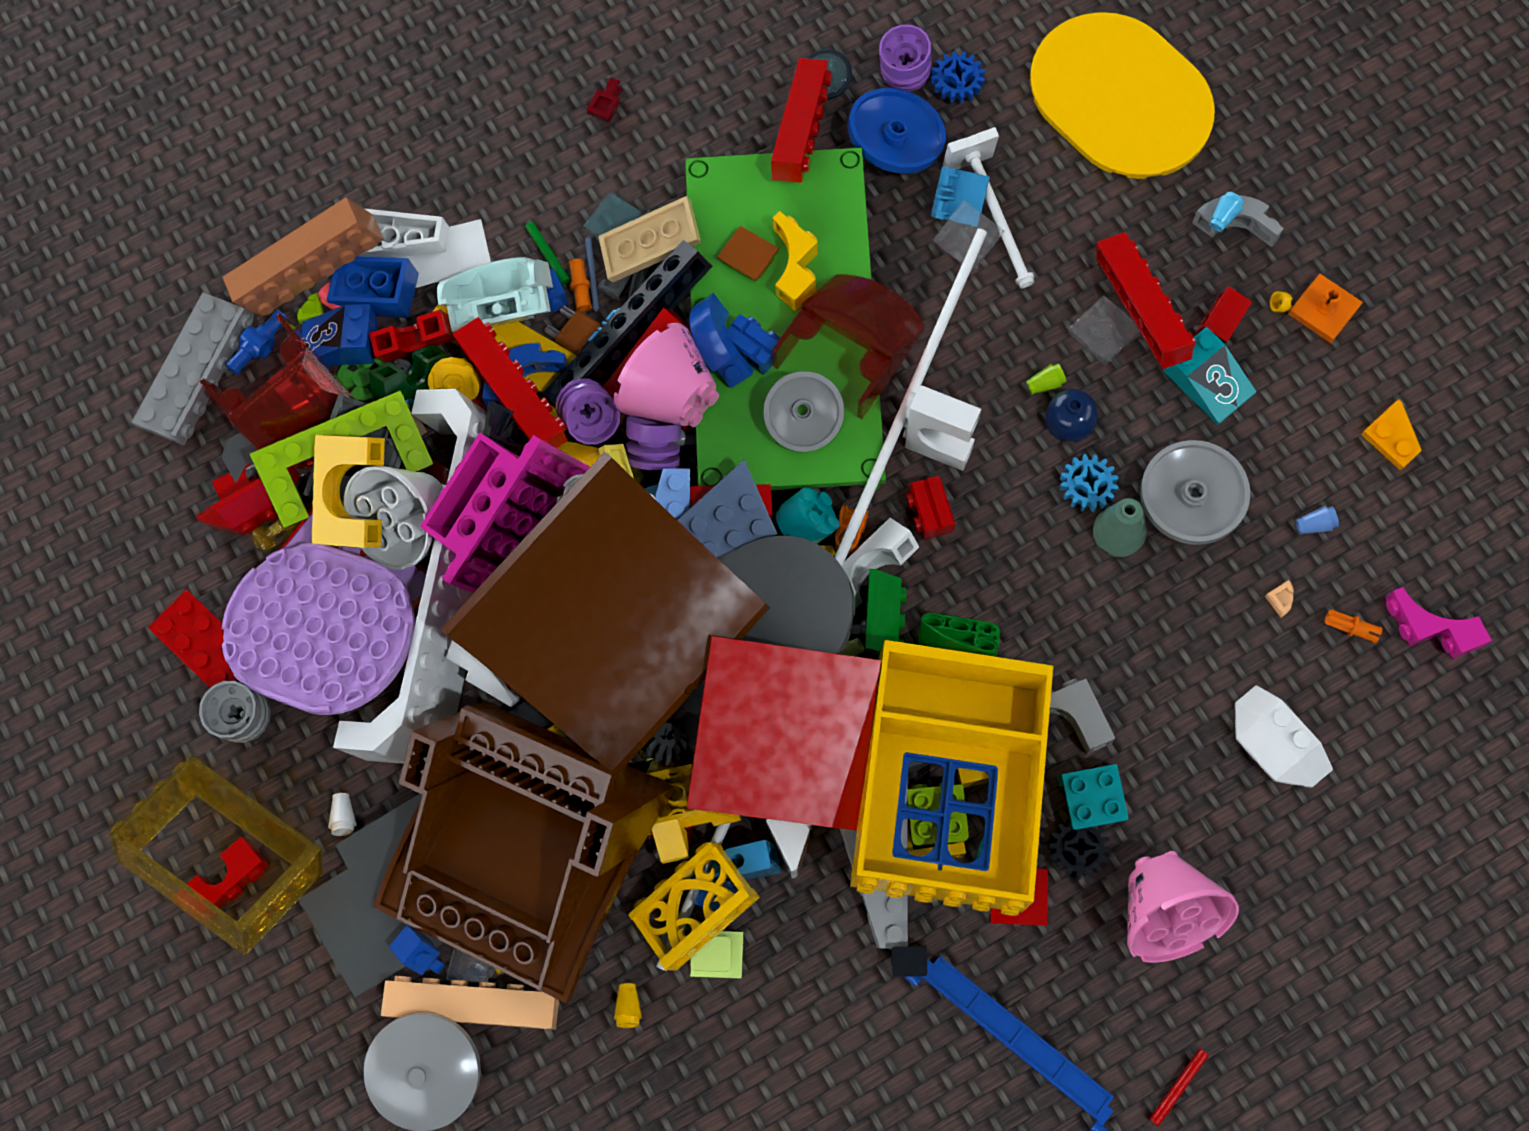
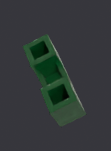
M431 344L412 352L413 363L407 373L391 362L368 371L372 398L379 400L401 390L404 399L407 400L415 397L417 390H429L428 375L432 367L439 360L449 358L448 353Z

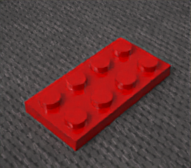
M186 589L148 629L210 688L223 681H236L239 683L240 681L233 675L234 673L223 655L224 630L222 629V622Z

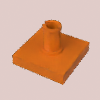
M1319 273L1291 308L1288 315L1329 343H1332L1363 302Z

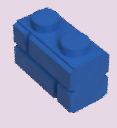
M739 314L732 322V325L727 328V333L733 345L746 362L764 375L782 355V340L775 332L769 331L767 333L760 328V323L753 317L749 316L746 318Z

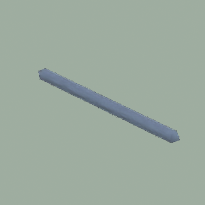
M587 236L585 244L593 310L597 312L599 310L592 241Z

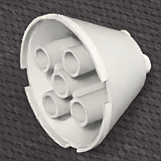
M374 465L356 472L349 480L345 489V510L356 518L382 520L381 547L361 548L363 552L373 561L393 570H403L418 564L425 557L434 540V537L423 530L420 525L446 485L441 484L435 477L424 472Z

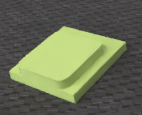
M721 931L691 957L690 977L742 979L744 932Z

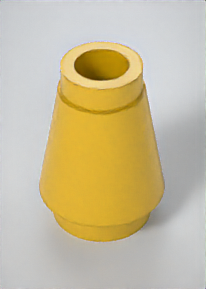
M620 984L614 1013L616 1026L619 1028L638 1027L642 1014L636 984Z

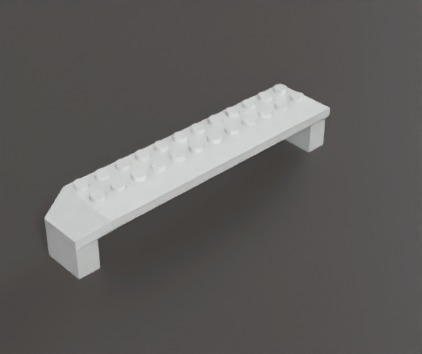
M457 389L417 390L411 414L441 435L455 434L457 436L448 477L449 481L455 472L456 466L462 461L478 434H483L487 412ZM434 539L399 697L371 723L339 721L333 746L335 749L366 761L404 764L413 730L455 714L458 711L466 669L446 658L452 639L441 628L473 593L450 585L442 579L448 565L455 559L457 554L437 539Z

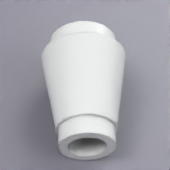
M334 794L332 796L333 801L328 828L331 829L332 835L335 836L350 835L354 833V827L357 824L349 794Z

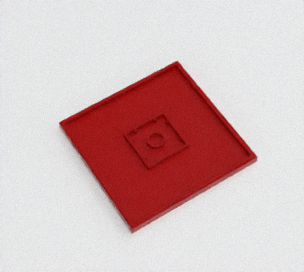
M711 636L686 808L857 831L881 660Z

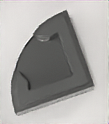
M630 275L613 283L608 279H603L598 284L597 291L621 300L631 280Z

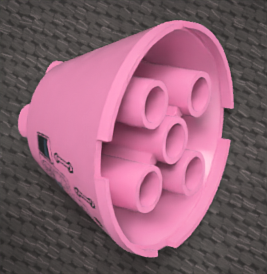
M670 323L667 325L669 329L662 333L658 330L653 332L631 355L618 378L621 386L619 394L614 393V404L625 415L681 426L690 425L696 427L701 422L703 413L707 408L716 403L719 393L716 391V384L690 331L680 323Z
M1170 851L1154 858L1142 857L1135 862L1136 869L1128 879L1127 945L1133 957H1136V955L1140 956L1143 962L1150 963L1166 962L1185 957L1203 949L1204 945L1202 942L1216 934L1217 938L1221 937L1235 922L1239 913V906L1234 896L1181 859L1175 851Z

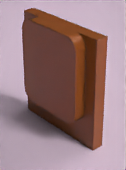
M739 226L717 256V259L756 282L771 265L779 248L744 227Z

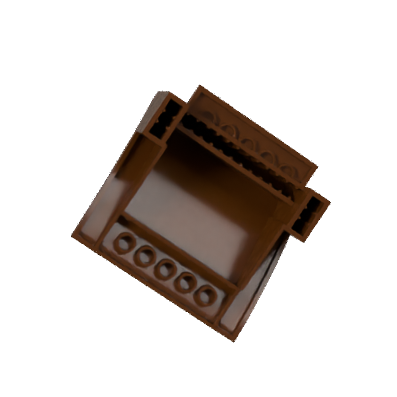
M604 452L445 623L441 630L534 706L600 765L617 772V776L686 701L689 694L705 680L711 636L741 640L770 607L678 522L609 454Z
M485 701L472 707L465 706L461 708L460 712L411 732L399 784L422 794V799L394 853L373 908L567 1003L572 999L581 972L607 913L643 843L671 798L674 786L628 765L616 776L617 772L600 765L572 740Z

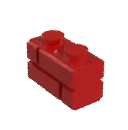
M935 476L909 484V493H906L905 496L909 509L914 508L917 516L913 518L916 532H922L925 540L937 537L938 535L952 533L955 530L956 524L941 477Z

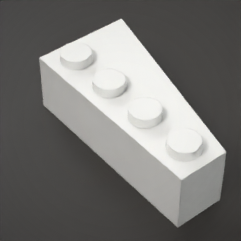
M365 209L373 214L384 240L376 244L373 249L365 251L359 256L399 258L446 251L450 227L443 217Z

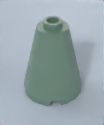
M1130 498L1123 499L1101 511L1093 524V537L1097 546L1113 557H1126L1134 554L1144 544L1147 535L1142 506L1138 501Z

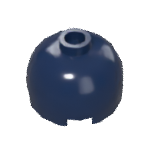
M1066 389L1057 393L1049 402L1045 413L1046 427L1050 434L1060 441L1064 439L1080 442L1088 438L1094 431L1098 420V409L1094 399L1086 392L1078 389Z

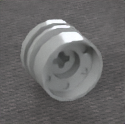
M223 681L213 685L204 694L200 702L199 716L205 729L210 734L234 743H247L257 739L266 730L270 722L271 710L267 699L263 695L251 690L248 686L236 681ZM242 709L243 711L240 712L241 718H236L239 716V710Z

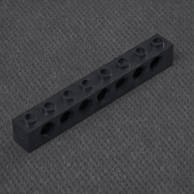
M683 240L543 393L556 406V399L560 390L571 381L591 379L603 386L661 310L665 308L672 311L713 266L698 250Z

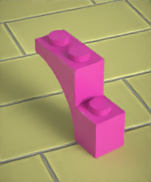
M1404 587L1392 591L1385 598L1388 612L1395 616L1399 624L1400 635L1405 641H1408L1410 647L1440 635L1444 650L1448 654L1450 653L1452 659H1456L1481 649L1492 641L1479 616L1465 620H1452L1433 615L1417 605L1407 594Z

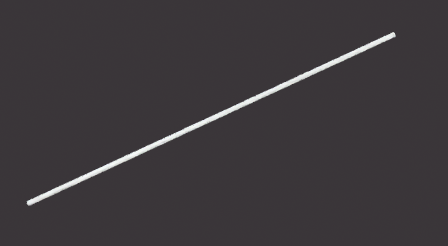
M977 229L836 552L834 558L841 566H843L906 421L905 414L908 409L906 408L908 398L911 392H917L923 382L987 232L983 229ZM731 823L718 825L711 842L722 844ZM711 860L704 866L703 870L706 874L710 872L712 861L714 860ZM698 889L689 890L678 919L690 918L695 906V899L699 893ZM687 924L679 926V930L685 928ZM668 938L665 946L670 951L672 948ZM658 961L656 967L664 970V968Z

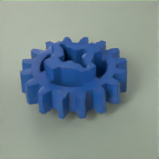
M953 51L952 57L944 54L943 61H936V66L932 68L931 85L935 86V93L942 92V100L950 97V103H953L955 99H959V102L962 104L964 98L967 97L972 101L973 94H980L981 87L984 86L985 69H981V61L974 62V55L967 58L966 52L963 51L961 56H957L956 51Z

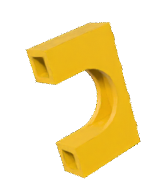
M315 435L312 544L360 548L381 547L382 520L360 519L350 515L341 502L340 484L344 474L355 465L384 466L385 438Z

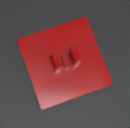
M1036 869L1034 902L1022 913L1019 912L1017 916L1002 914L1000 909L991 908L990 923L1048 926V869Z

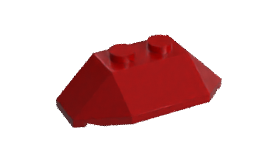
M292 466L287 467L296 486L299 473ZM261 478L213 504L196 516L200 522L209 527L239 535L251 534L261 524L279 518Z

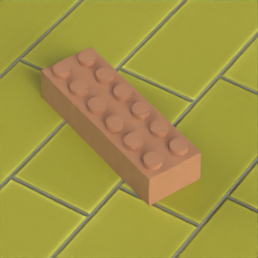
M345 197L222 278L233 303L263 317L271 314L274 309L283 303L291 301L294 296L302 291L312 288L316 282L324 277L332 275L338 268L353 262L360 254L373 249L384 238L373 214Z

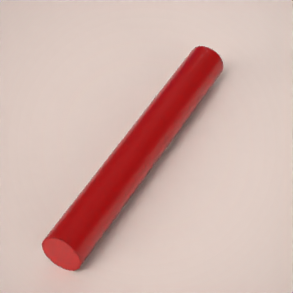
M1198 1049L1149 1118V1121L1157 1127L1163 1122L1209 1057L1204 1050Z

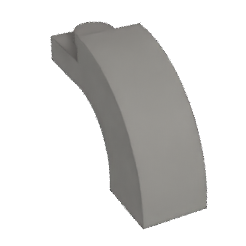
M1239 195L1244 200L1243 210L1227 227L1247 229L1272 247L1278 241L1284 228L1274 218L1266 216L1269 209L1267 204L1252 197ZM1220 197L1207 202L1199 208L1192 222L1212 238L1218 231L1211 228L1209 223Z

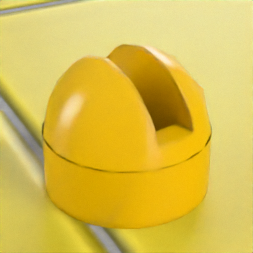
M1276 291L1270 298V308L1274 312L1289 311L1292 307L1291 300L1293 298L1286 292Z

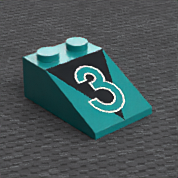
M1206 327L1194 337L1195 347H1193L1192 359L1165 368L1163 371L1219 425L1255 395L1257 391L1226 345Z

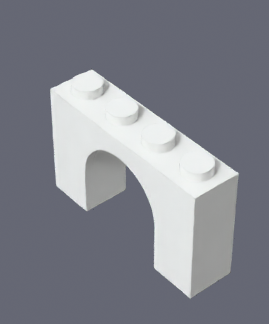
M920 385L916 393L911 392L906 404L908 409L905 414V431L903 433V438H906L905 448L963 471L974 446L975 439L971 437L979 421L981 409Z

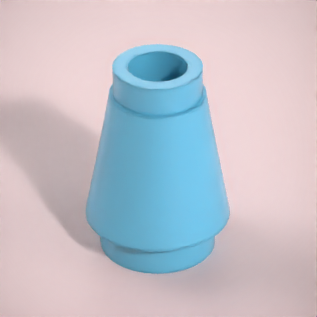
M1226 192L1225 195H1222L1209 223L1210 227L1218 232H1222L1243 210L1244 200L1233 192Z

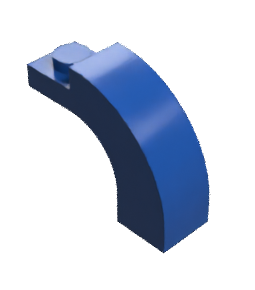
M712 293L693 306L689 317L691 333L708 367L712 372L717 370L732 388L751 376L754 370L733 345L726 329V319L729 312L716 295Z
M540 343L524 344L509 350L511 354L508 357L511 361L516 359L525 371L522 374L524 378L537 372L561 373L568 366L565 353L556 350H549L545 353ZM485 382L482 399L486 407L488 408L490 400L502 405Z

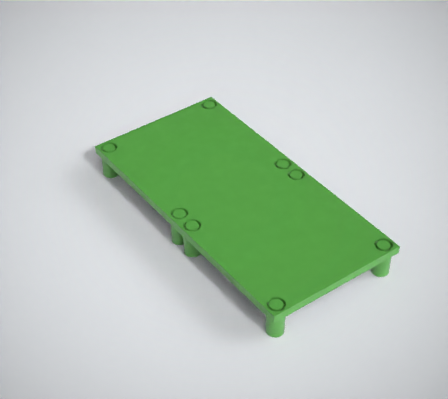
M862 148L815 150L813 155H809L811 160L809 173L805 172L802 183L772 180L771 158L773 153L686 158L687 197L692 202L701 244L694 246V248L713 266L691 289V310L693 306L714 293L729 312L726 319V329L732 325V322L739 314L746 318L750 316L756 319L761 325L760 328L767 333L769 331L775 332L781 338L783 344L782 355L773 363L766 374L763 375L750 366L754 370L752 375L732 388L717 370L712 372L706 364L716 384L719 398L714 405L707 408L703 413L701 422L696 426L698 486H715L744 459L755 485L771 484V490L861 485L864 490L883 447ZM779 211L786 217L788 215L793 217L802 230L811 232L818 241V254L806 265V268L811 270L816 277V291L796 311L776 296L775 284L782 277L789 259L788 250L783 240L773 230L772 218ZM739 226L744 227L779 248L771 265L756 282L717 259V256ZM797 371H811L829 379L838 389L844 404V418L837 435L822 448L808 452L793 451L780 445L769 433L763 414L764 402L770 388L780 378ZM800 405L797 409L798 413H805L807 406ZM885 469L875 491L880 488L881 484L886 483Z

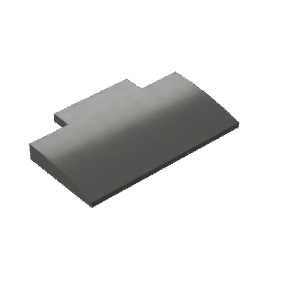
M422 794L416 795L337 843L335 846L348 869L299 898L315 930L355 998L360 997L407 967L401 963L389 948L407 924L373 908L390 862L422 799ZM421 932L422 934L428 937V939L434 944L436 948L445 944L444 942Z

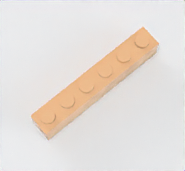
M395 976L394 981H385L381 1016L399 1018L410 1013L431 1012L448 1017L457 1023L556 1030L559 1000L536 988L535 991H524V985L507 984V989H496V983L479 982V987H467L468 981L451 980L450 985H440V979L423 978L422 983H412V977Z

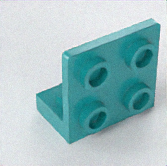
M1117 764L1057 775L1059 786L1064 787L1073 830L1128 820Z

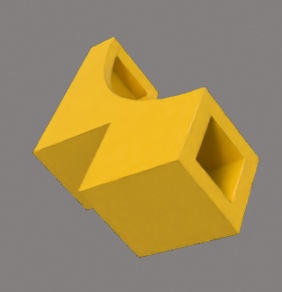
M779 211L772 218L773 230L783 240L788 250L789 259L782 277L775 284L776 296L796 311L816 291V277L811 270L806 268V265L818 254V241L811 232L802 230L793 217L789 215L786 217Z

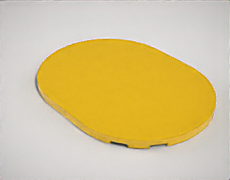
M1101 12L1080 15L1054 28L1042 40L1034 55L1030 72V85L1038 110L1055 130L1098 168L1109 173L1114 172L1134 179H1146L1147 177L1158 175L1165 176L1186 166L1205 146L1213 127L1215 114L1211 90L1205 78L1194 65L1159 33L1145 23L1117 13Z

